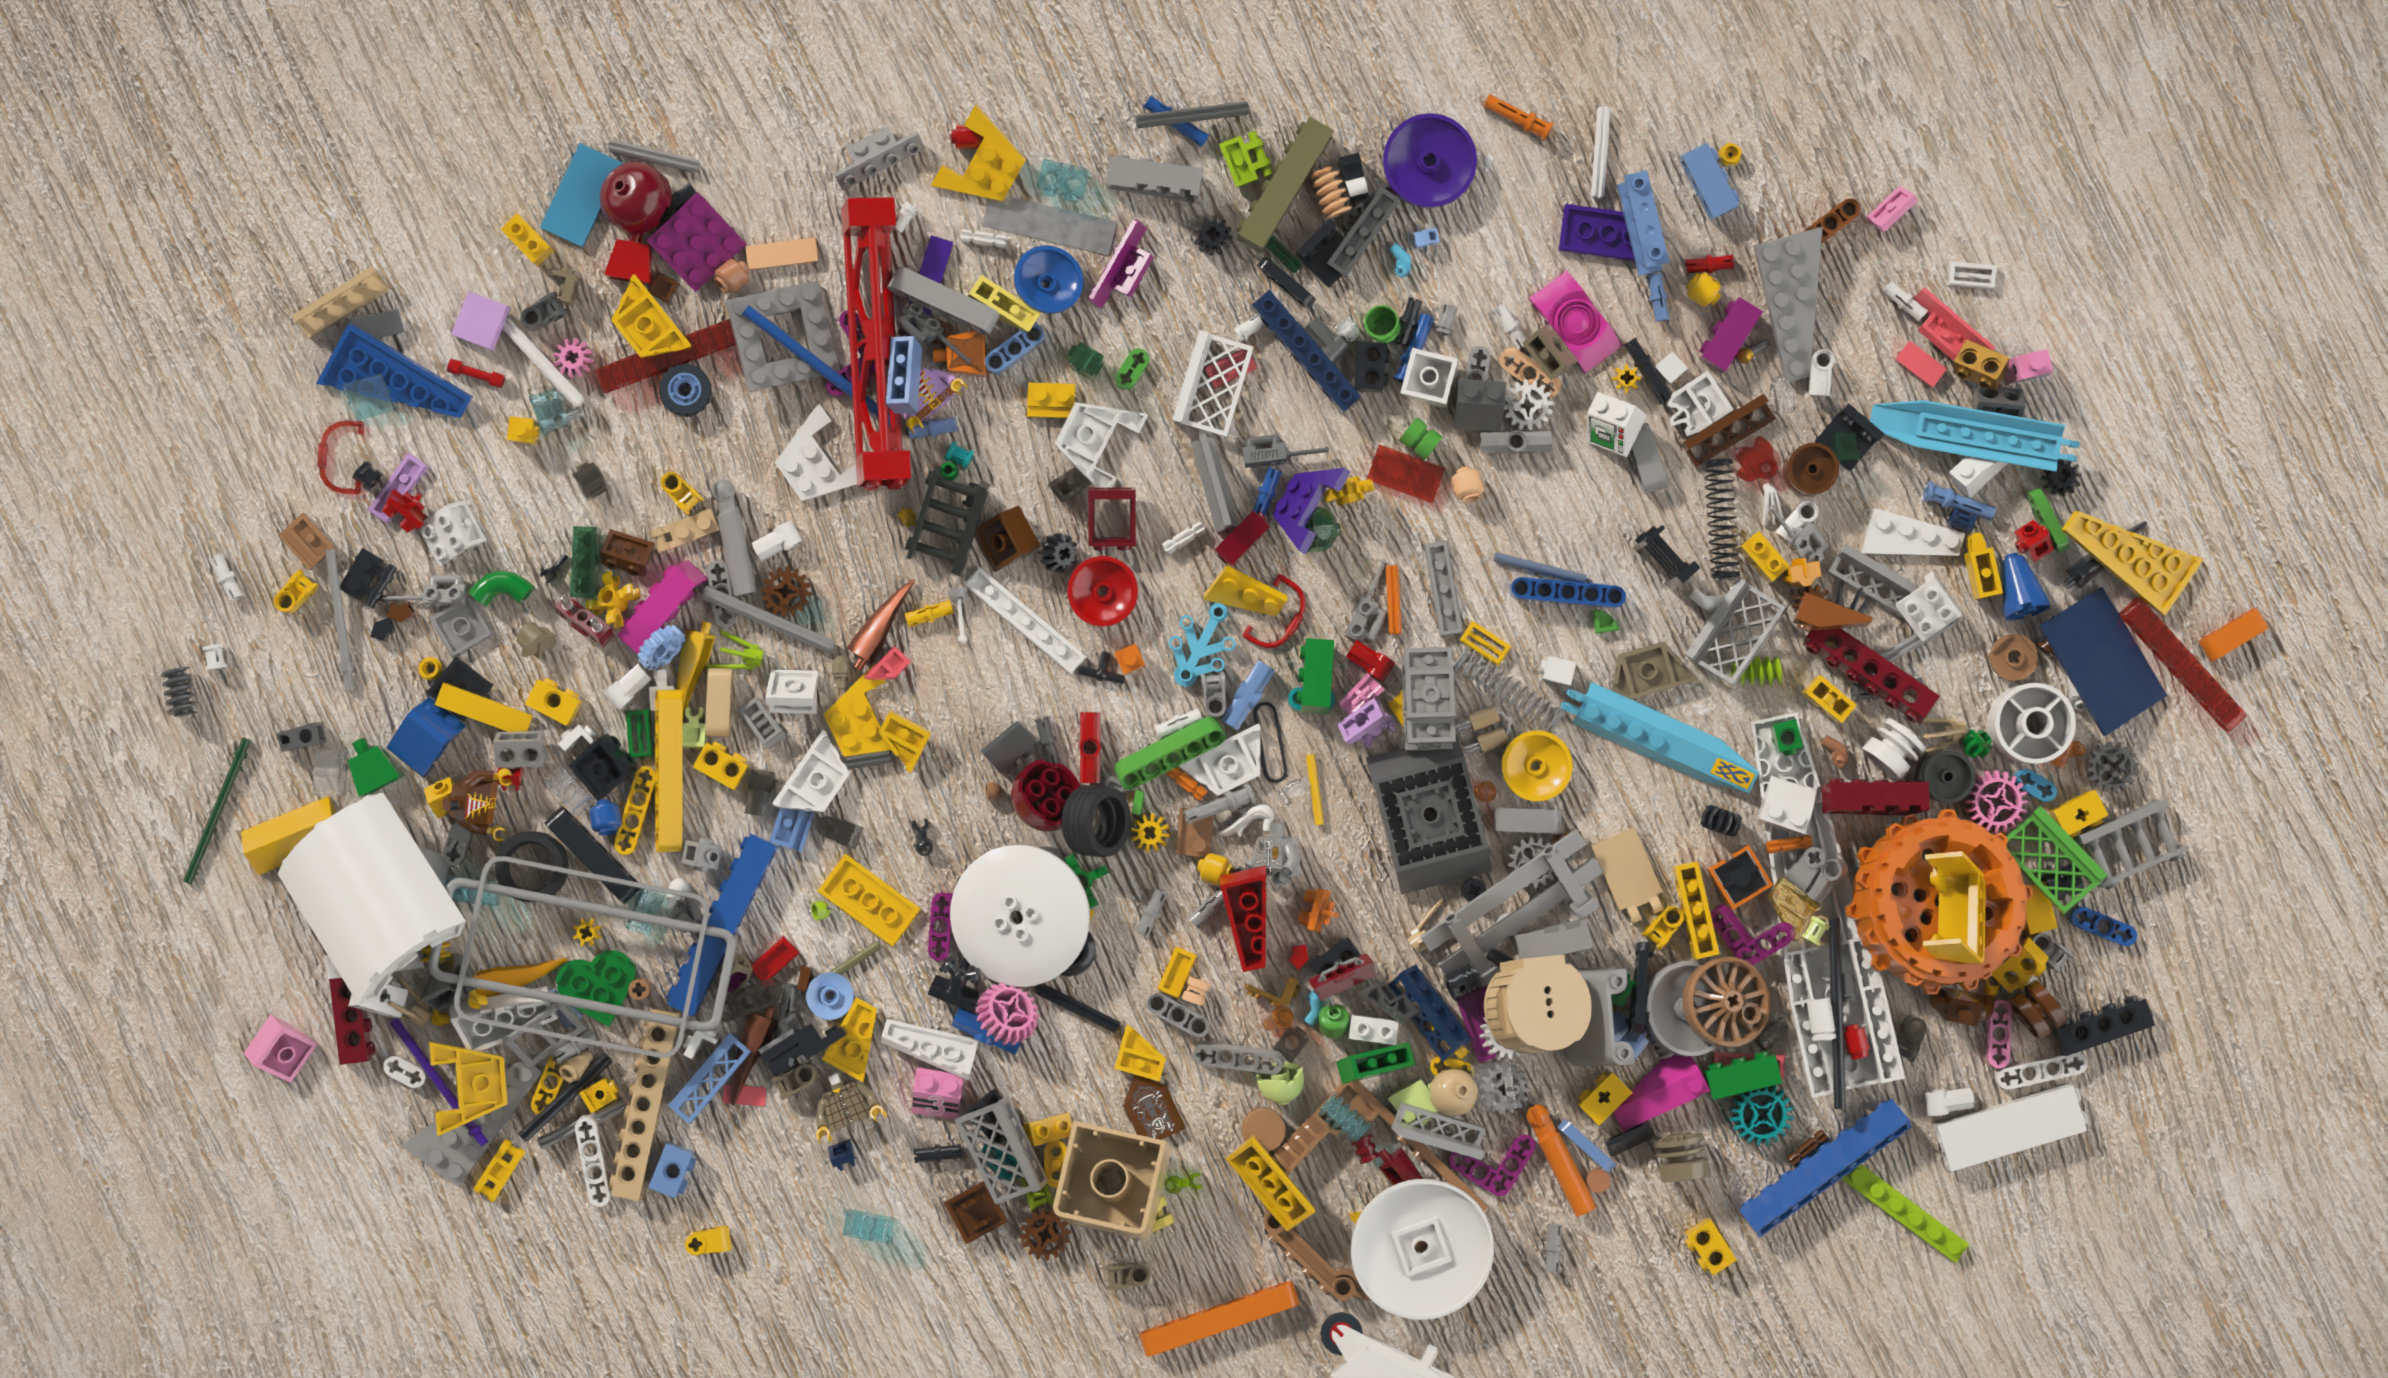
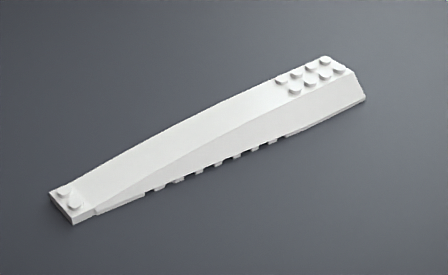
M1797 712L1750 722L1755 744L1756 766L1759 771L1758 780L1761 801L1763 800L1771 775L1815 790L1816 796L1813 812L1804 835H1811L1812 847H1817L1824 852L1825 861L1835 858L1843 860L1832 820H1830L1829 814H1822L1821 786L1805 736L1802 735ZM1796 719L1803 747L1797 749L1798 754L1785 757L1783 753L1776 754L1770 726ZM1783 733L1781 736V740L1785 745L1792 744L1793 738L1789 733ZM1765 824L1767 841L1800 836ZM1806 848L1769 853L1778 922L1791 924L1796 933L1795 938L1787 946L1783 947L1782 950L1790 1006L1811 1098L1833 1094L1832 1040L1812 1041L1813 1034L1811 1033L1806 1002L1824 998L1831 999L1829 930H1825L1822 935L1819 947H1815L1800 938L1801 933H1805L1808 928L1811 916L1817 917L1827 924L1828 918H1840L1842 973L1854 972L1856 994L1859 995L1856 996L1857 1001L1843 1002V1024L1845 1027L1858 1023L1859 1027H1864L1870 1046L1868 1050L1869 1056L1851 1060L1850 1055H1847L1844 1046L1845 1090L1905 1079L1880 971L1876 972L1870 966L1872 955L1863 946L1858 936L1855 920L1853 921V919L1846 917L1845 907L1851 904L1853 893L1849 874L1847 873L1844 878L1840 879L1823 903L1820 904L1811 899L1805 891L1801 892L1783 879L1789 868L1797 861ZM1816 852L1808 854L1810 857L1809 863L1818 862ZM1833 863L1830 871L1836 876L1839 873V868ZM1780 932V936H1781V937H1782V936H1787V934H1786L1785 932H1783V933Z

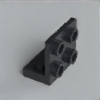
M1331 219L1325 222L1296 251V257L1328 288L1342 275L1326 263L1344 240V237L1336 230V224Z
M1848 403L1839 411L1814 442L1829 447L1835 453L1839 464L1847 471H1851L1873 444L1878 442L1885 433Z

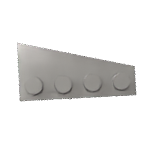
M1116 154V157L1110 156L1106 188L1198 204L1203 179V168L1176 165L1169 162H1153V160L1146 158L1136 160L1130 159L1127 155Z

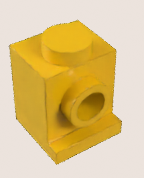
M606 1077L579 1094L589 1111L593 1113L619 1097L617 1093L619 1088L613 1079L609 1080ZM598 1090H602L604 1092V1097L602 1099L598 1098L596 1095Z

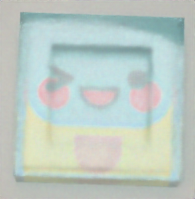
M822 598L808 600L810 602L809 605L802 604L804 609L803 612L800 611L802 625L826 622Z

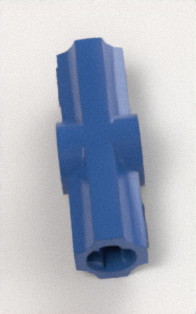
M959 1007L951 1026L973 1035V1038L990 1046L995 1045L1016 1055L1021 1044L1020 1042L1014 1045L1010 1042L1003 1045L1001 1039L994 1042L993 1035L987 1036L988 1031L980 1029L983 1022L976 1021L979 1015Z

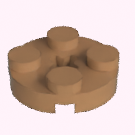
M2009 634L1995 641L1989 652L1988 659L1991 668L1999 677L2008 681L2025 679L2033 673L2037 666L2038 653L2035 644L2028 637ZM2009 652H2017L2019 654L2017 657L2018 663L2014 661L2009 662Z

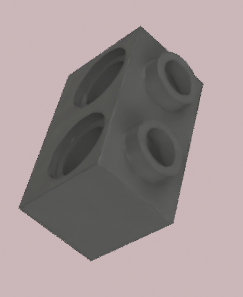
M1976 384L1971 400L1972 409L2023 417L2026 407L2023 389L1999 386L1995 391L1990 388H1982Z

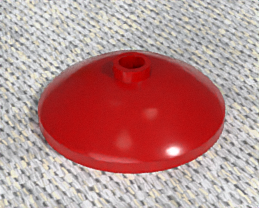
M1096 556L1085 560L1073 571L1068 582V600L1074 613L1084 622L1099 627L1112 626L1123 621L1133 611L1138 598V585L1133 572L1125 563L1109 556ZM1101 588H1106L1108 591L1104 597L1099 595Z

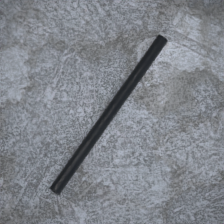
M1828 918V925L1830 926V993L1835 1025L1834 1033H1836V1038L1832 1040L1834 1109H1846L1840 918Z

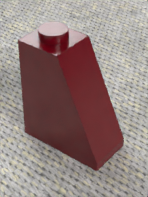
M1252 511L1214 549V554L1226 565L1233 568L1270 528L1267 524L1269 519L1261 512L1256 514Z

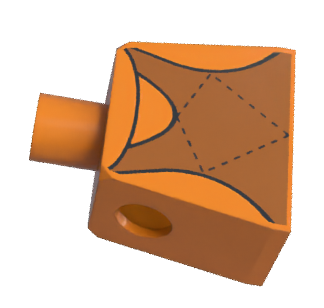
M971 331L946 337L950 343L971 359L969 364H966L948 346L947 348H933V361L947 362L948 372L987 377L985 335Z

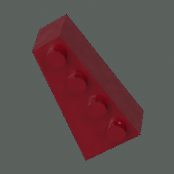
M1837 778L1830 779L1829 783L1821 785L1822 814L1907 816L1930 810L1929 782H1889L1888 780L1866 782L1865 779L1844 782V779Z

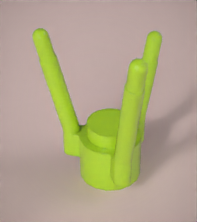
M724 630L720 631L721 635L749 648H745L744 652L721 647L720 651L742 657V662L746 664L706 665L707 669L726 668L754 671V667L760 668L764 650L759 649V645L751 644Z

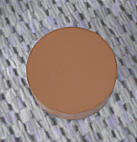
M1592 1169L1586 1176V1185L1591 1191L1602 1193L1608 1189L1610 1177L1602 1169Z

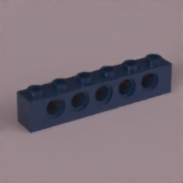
M1270 289L1252 304L1251 309L1261 318L1267 328L1342 415L1361 399V395Z

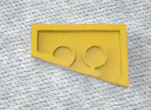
M1226 565L1205 592L1203 600L1276 616L1286 604L1288 596Z

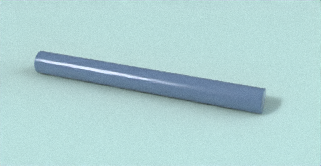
M1498 552L1495 553L1493 560L1575 582L1585 583L1587 578L1586 574Z

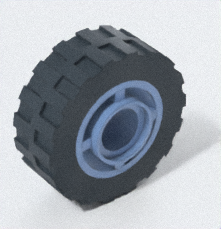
M687 363L684 365L677 364L675 367H670L662 375L663 378L659 382L660 399L671 413L677 416H695L709 404L710 397L712 396L711 383L705 372L697 366ZM682 385H690L692 391L689 395L682 396L679 394V389Z

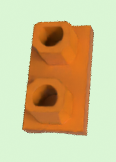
M1320 888L1317 890L1306 889L1304 901L1312 903L1313 908L1311 913L1301 910L1298 922L1307 926L1308 930L1321 932L1322 924L1329 925L1332 916L1338 918L1339 913L1333 911L1335 902L1329 901L1331 891Z

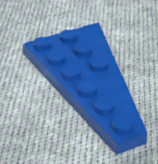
M352 323L347 325L316 384L329 385L341 390H350L361 395L395 403L400 402L412 407H421L458 418L464 415L473 398L472 395Z

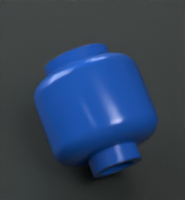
M608 799L597 801L596 805L589 811L591 828L593 831L598 832L600 836L613 835L617 833V829L622 825L620 807L615 803H610Z

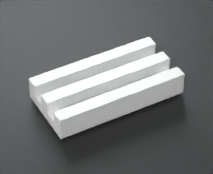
M1950 261L1947 286L1994 290L1996 287L1997 265ZM1955 268L1991 271V275L1955 272ZM1954 277L1991 280V282L1980 283L1954 280Z

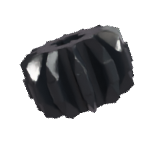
M1216 215L1213 216V222H1210L1207 216L1204 217L1206 225L1198 222L1196 226L1201 231H1193L1194 236L1200 237L1194 241V244H1203L1200 248L1202 253L1209 248V256L1213 255V249H1216L1217 253L1221 255L1222 249L1220 246L1229 249L1230 245L1226 241L1233 240V236L1227 234L1232 231L1231 226L1224 227L1226 224L1225 219L1217 223L1218 218ZM1211 231H1216V235L1219 238L1215 237V241H1211L1207 233L1211 234Z
M2058 459L2056 472L2042 469L2047 475L2040 478L2048 482L2043 486L2044 489L2052 487L2050 494L2055 495L2059 492L2060 497L2066 496V491L2069 494L2074 493V487H2079L2081 484L2076 478L2082 477V473H2075V470L2079 468L2078 464L2071 466L2072 462H2064V460ZM2057 474H2065V479H2058Z
M1055 533L1046 536V542L1040 543L1043 549L1037 553L1043 557L1039 562L1044 564L1045 569L1048 571L1063 573V571L1071 570V564L1077 563L1074 559V555L1079 554L1077 551H1074L1077 544L1072 542V537L1069 535Z
M1707 805L1702 813L1700 823L1704 828L1734 837L1741 828L1742 817L1726 809Z

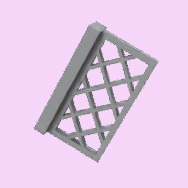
M1206 433L1199 434V439L1192 441L1191 446L1216 533L1235 528L1239 524L1214 437H1207Z
M1738 577L1685 655L1694 664L1700 665L1730 685L1735 686L1787 611V607ZM1751 592L1758 597L1759 604L1746 607L1745 600ZM1774 606L1779 609L1774 617L1765 619L1763 608ZM1760 609L1762 620L1749 623L1747 612ZM1744 613L1745 624L1733 626L1732 618L1737 614ZM1763 624L1764 632L1762 635L1752 638L1750 627ZM1747 629L1748 639L1736 642L1734 631ZM1730 632L1732 643L1719 646L1718 639L1721 634ZM1749 644V654L1738 658L1737 647ZM1733 648L1735 659L1722 661L1720 651ZM1717 652L1718 663L1709 665L1703 661L1709 653ZM1736 663L1737 671L1733 677L1726 676L1723 666Z
M1008 1097L955 1119L995 1205L1031 1191H1039L1048 1182L1047 1176ZM994 1112L997 1118L996 1125L984 1121L986 1113ZM971 1120L978 1123L975 1133L967 1129L965 1121ZM982 1126L993 1130L991 1139L979 1135ZM997 1132L1005 1135L1007 1139L1006 1146L994 1142ZM977 1140L988 1145L986 1154L977 1150L975 1146ZM992 1147L1003 1151L1001 1161L989 1156ZM1007 1153L1016 1158V1167L1004 1163ZM987 1161L999 1166L996 1175L987 1171L985 1167ZM1002 1168L1014 1173L1011 1182L999 1177ZM1017 1174L1026 1178L1029 1186L1021 1187L1015 1184ZM997 1182L1009 1187L1007 1194L999 1196L996 1189Z

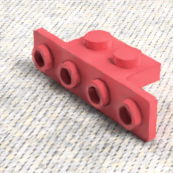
M1922 288L1914 296L1913 299L1928 310L1926 312L1928 317L1919 327L1918 331L1952 360L1956 358L1966 339L1994 351L1995 347L1986 338L1981 336L1929 290Z

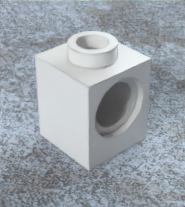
M1547 656L1546 660H1541L1538 673L1542 674V680L1571 686L1576 662Z

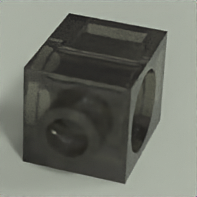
M585 462L576 468L577 472L573 473L584 495L589 500L611 489L597 464L593 462L590 464Z
M1288 1025L1272 1046V1049L1279 1051L1285 1059L1292 1063L1309 1041L1305 1037L1307 1032L1298 1025H1295L1294 1028ZM1293 1035L1298 1038V1045L1295 1048H1288L1285 1045V1040L1288 1036Z

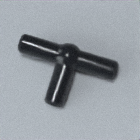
M1101 652L1098 669L1079 666L1078 675L1096 678L1098 681L1123 684L1125 680L1124 675L1107 671L1110 659L1109 652Z

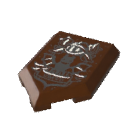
M1134 1074L1123 1106L1136 1134L1163 1140L1185 1129L1186 1126L1167 1086Z

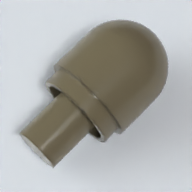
M842 655L835 657L832 661L833 678H836V688L838 689L846 688V678H849L851 674L850 660Z

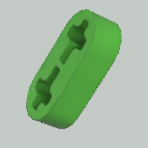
M1141 348L1132 350L1118 370L1115 381L1120 389H1132L1147 368L1149 355L1145 350ZM1143 354L1145 363H1139L1134 369L1132 367L1135 362L1133 356ZM1129 370L1133 371L1130 376L1132 382L1130 384L1125 383V385L1121 384L1122 379L1120 376L1127 375Z

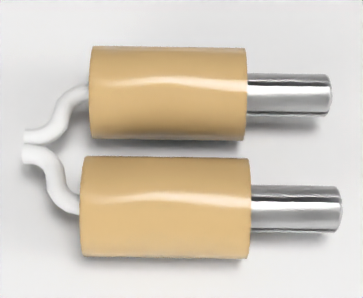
M1495 705L1469 714V720L1455 725L1457 732L1471 727L1473 731H1477L1500 722L1499 714L1509 721L1507 724L1508 731L1506 733L1504 728L1501 727L1476 737L1477 742L1463 747V750H1467L1464 753L1469 754L1477 750L1485 753L1508 744L1507 736L1511 733V724L1514 723L1512 717H1507L1504 712L1497 711Z

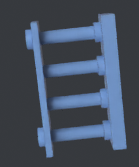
M1648 171L1624 175L1625 183L1618 184L1617 189L1638 276L1661 272L1663 270L1662 265L1669 263V258Z

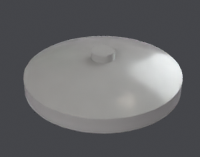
M1683 961L1670 964L1661 969L1652 978L1647 987L1646 1011H1649L1647 1028L1651 1036L1662 1048L1679 1056H1699L1718 1047L1703 1041L1692 1031L1683 1011L1684 987L1692 972L1702 965L1699 962ZM1709 968L1705 971V974L1716 985L1712 968ZM1698 980L1695 989L1708 994H1712L1703 985V983L1700 980ZM1694 996V1008L1713 1003ZM1714 1009L1696 1014L1700 1024L1704 1022ZM1718 1018L1707 1029V1032L1713 1037ZM1727 1022L1725 1025L1723 1040L1726 1038L1729 1032Z

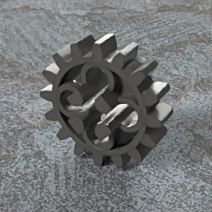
M2106 742V748L2102 744L2097 745L2098 752L2091 750L2090 754L2093 758L2086 759V762L2091 765L2085 771L2092 774L2088 780H2096L2094 787L2099 788L2103 786V792H2108L2111 787L2112 793L2118 792V786L2121 790H2126L2125 783L2133 784L2134 781L2131 776L2138 775V772L2134 771L2133 767L2138 766L2139 763L2132 761L2136 755L2128 754L2130 749L2128 746L2121 749L2120 742H2116L2114 747L2112 742ZM2117 754L2122 755V761L2119 763H2115L2117 761ZM2102 755L2105 757V762L2115 763L2113 765L2115 770H2122L2124 772L2122 779L2119 778L2118 772L2109 771L2111 767L2108 764L2100 763L2099 758ZM2109 771L2106 774L2107 780L2104 781L2101 775L2103 772Z

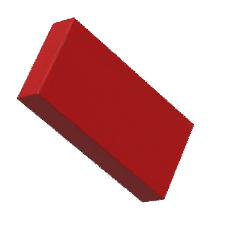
M783 936L751 965L753 973L766 985L800 952Z

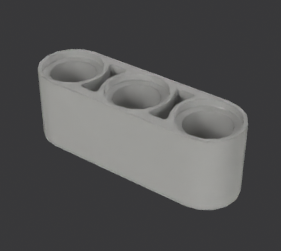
M1643 423L1630 453L1641 489L1644 494L1667 488V480L1651 428L1648 423Z
M1494 807L1493 831L1561 834L1562 810Z
M1154 992L1148 997L1147 1008L1151 1013L1194 1037H1203L1208 1033L1209 1022L1203 1015L1160 992ZM1154 997H1161L1164 1000L1162 1009L1156 1010L1152 1008L1151 1000ZM1176 1008H1180L1185 1012V1017L1181 1021H1175L1171 1016L1172 1011ZM1202 1020L1206 1024L1205 1030L1200 1033L1195 1032L1192 1029L1194 1021Z

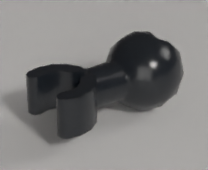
M927 818L924 819L925 825L922 831L917 827L916 821H912V826L918 834L915 850L921 856L930 855L934 848L933 842L927 837V830L929 828ZM924 850H928L927 854H922Z

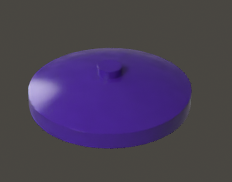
M1419 114L1403 121L1389 136L1383 152V170L1391 189L1405 202L1421 208H1438L1457 200L1470 186L1477 168L1476 148L1469 133L1455 120L1440 114Z

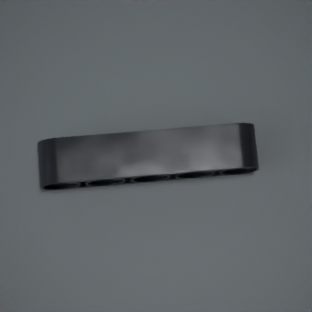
M560 806L544 822L555 836L593 874L637 882L563 806ZM601 881L623 904H626L640 890V888Z

